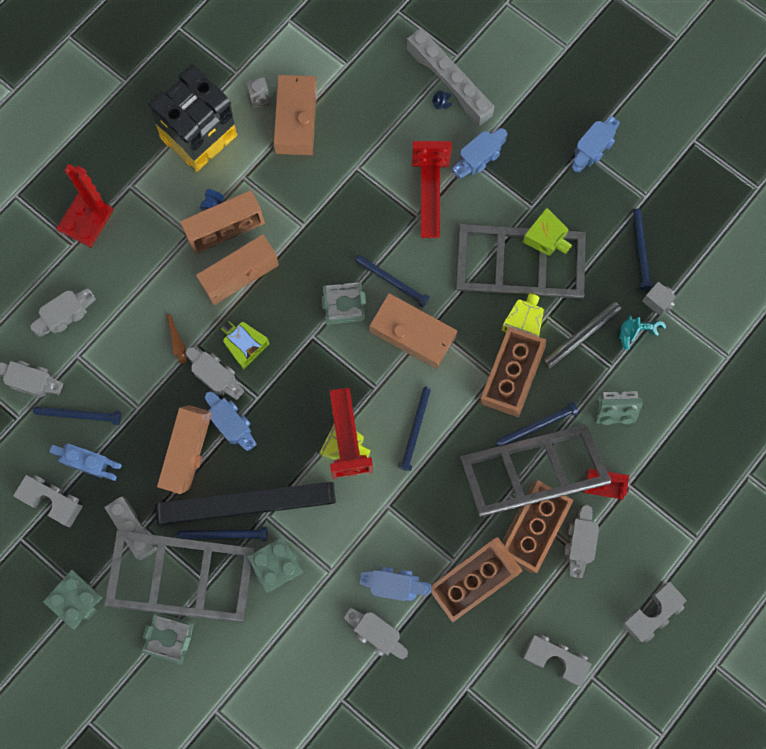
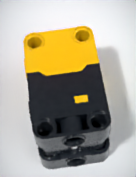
M190 64L178 75L179 81L165 93L160 91L147 104L150 107L161 140L168 147L172 148L188 166H192L195 169L194 172L197 173L209 160L213 159L237 137L229 98L195 65Z

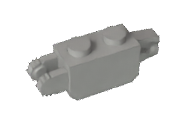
M88 288L77 294H74L72 291H65L40 308L39 314L41 317L31 324V331L35 332L39 337L44 336V334L46 335L50 331L54 334L64 331L67 325L84 317V314L87 313L86 308L96 300L95 296Z
M194 347L187 349L186 356L193 363L192 372L217 395L227 394L235 400L244 393V390L236 382L235 372L227 365L223 367L219 363L221 360L215 354L211 353L209 355L206 351L202 354Z
M20 360L17 363L10 361L9 365L0 362V377H3L5 385H8L11 389L41 398L46 396V393L59 395L63 388V383L47 373L48 370L37 366L34 369L29 367L30 364Z
M583 505L578 511L577 519H574L568 525L567 535H570V540L565 545L564 555H567L566 561H569L570 577L583 578L586 565L595 560L599 526L596 522H592L593 509L588 505Z
M352 608L349 609L344 619L354 628V631L357 633L355 636L364 644L367 641L373 644L372 650L380 656H383L384 653L389 655L391 652L400 659L407 657V649L398 642L400 635L397 630L372 612L364 615Z

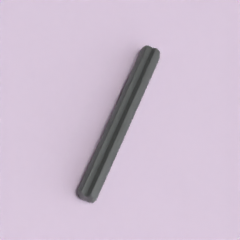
M617 302L610 304L545 358V365L548 368H552L621 310L620 305Z

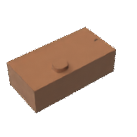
M278 75L274 133L276 154L313 155L317 95L316 76Z
M252 190L180 221L195 254L265 224L261 208Z
M262 234L203 270L196 277L214 306L273 270L279 264L276 252Z
M390 293L369 326L370 333L435 369H438L457 335L456 329Z
M508 327L481 396L482 405L519 418L545 350L546 339Z
M190 405L179 408L157 485L158 488L178 494L191 489L196 468H199L202 462L200 453L212 412Z
M537 480L531 483L526 495L553 488ZM565 495L519 507L502 543L521 568L530 573L538 572L574 501L573 499Z
M497 537L431 585V593L453 623L519 575L523 570Z

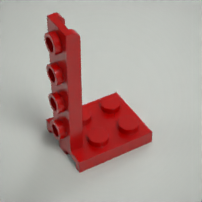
M413 141L412 167H421V238H440V167H449L452 141Z
M68 164L65 173L78 191V194L56 229L58 232L91 248L114 209L103 202L100 197L101 194L97 192L96 186L92 184V179L87 176L85 169L77 165L73 167Z
M350 388L329 390L340 459H336L334 463L330 464L332 479L373 473L372 457L367 458V455H360Z

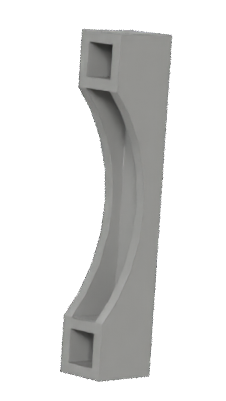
M422 28L407 38V51L419 63L432 70L449 87L460 102L465 113L478 127L493 116L495 106Z

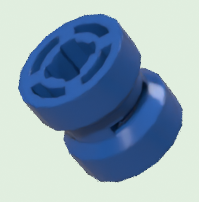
M207 189L204 195L206 199L201 202L199 208L205 211L221 204L224 196L215 190Z

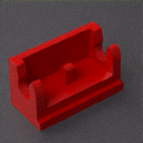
M588 469L586 471L585 480L598 477L595 469ZM607 472L611 479V484L583 491L586 494L623 500L627 494L629 475Z

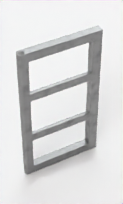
M460 224L456 291L516 295L535 294L537 296L584 299L586 232L568 231L564 238L568 241H577L575 290L546 288L547 255L539 251L538 287L503 285L505 237L524 238L530 228ZM467 234L497 236L495 285L465 283Z
M587 425L460 456L479 517L611 484V479ZM582 437L598 477L568 484L552 444ZM545 446L561 487L525 496L510 454ZM502 457L517 498L485 506L471 464Z
M117 530L107 595L104 601L105 607L243 623L251 563L247 556L253 554L254 548ZM124 540L158 544L149 603L115 599ZM166 545L204 550L195 608L157 604ZM212 551L244 555L235 613L203 609Z

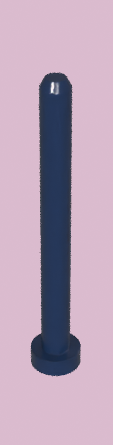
M637 208L634 209L633 215L642 282L639 285L640 290H650L654 285L649 277L641 211Z
M356 256L355 261L418 301L420 307L423 308L429 301L430 296L427 294L421 295L362 256Z
M428 386L423 388L404 458L398 464V468L404 471L412 470L410 462L431 391Z
M572 401L568 403V407L498 439L496 444L498 447L506 445L570 414L575 416L579 414L578 409Z
M45 407L33 408L35 415L112 421L113 425H119L121 422L120 411H114L111 414Z
M261 527V530L179 531L177 537L180 539L261 538V541H267L268 529L267 527Z

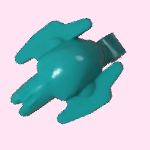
M629 316L623 322L619 339H622L623 348L629 350L630 341H634L640 330H649L651 334L658 336L657 326L659 325L660 328L665 329V323L662 321L641 323L640 317L632 319V316Z

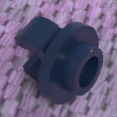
M442 90L437 91L432 99L434 107L436 109H448L451 107L452 103L446 102L451 97V94L445 93Z

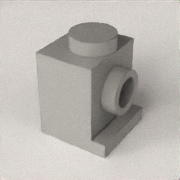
M265 77L246 82L253 108L271 104Z

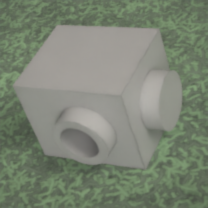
M658 282L642 302L660 316L664 311L668 313L675 305L672 301L677 296L674 295L672 289Z

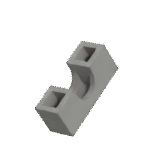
M26 475L13 496L34 508H37L43 499L50 498L52 509L48 516L67 527H71L83 507L78 504L79 499L70 494L65 497L60 494L62 492L61 489L52 484L49 488L43 484L45 480L36 475L33 478Z
M123 496L104 507L119 531L149 535L138 521L137 514L129 501ZM125 540L138 560L142 561L157 551L156 544Z
M671 582L664 583L650 596L657 604V612L653 617H647L640 609H637L621 623L637 643L643 641L647 643L655 636L653 632L658 627L660 629L665 627L670 622L668 618L673 613L677 615L685 608L683 604L687 600Z
M538 634V636L532 635L522 659L543 668L546 661L550 657L555 656L561 660L563 665L560 678L578 687H582L592 665L587 662L588 657L580 653L573 655L568 652V647L557 643L555 646L549 643L550 638L542 634Z

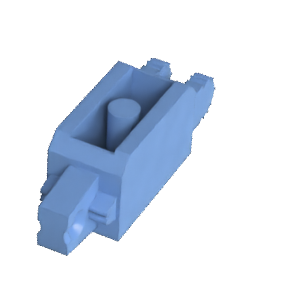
M610 116L604 123L596 121L581 138L574 151L576 158L572 164V169L575 172L582 171L586 165L590 167L594 162L598 163L604 155L602 152L605 148L610 149L615 142L613 138L620 124L618 120Z
M503 128L498 129L492 135L489 132L483 131L461 149L460 161L452 168L453 174L458 179H461L469 173L471 175L476 172L480 173L490 160H496L500 155L501 146L506 141L508 134Z
M208 392L204 397L211 407L208 410L212 412L210 420L230 444L238 443L247 452L257 445L250 434L251 430L248 427L251 425L244 415L240 417L236 413L239 409L232 401L227 402L225 398L220 400L214 392Z
M65 444L63 448L52 445L50 453L59 456L58 461L65 466L99 478L105 477L116 481L117 476L107 473L105 470L107 465L115 469H120L122 466L105 456L71 444Z
M381 567V570L361 572L360 585L371 588L374 596L412 601L416 598L417 594L428 595L432 590L430 583L419 581L418 576H412V571L400 570V573H394L393 568Z

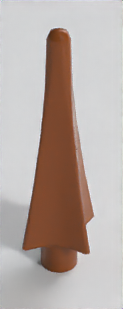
M167 314L173 355H175L176 359L178 358L179 363H185L187 361L185 356L187 350L176 330L172 316Z

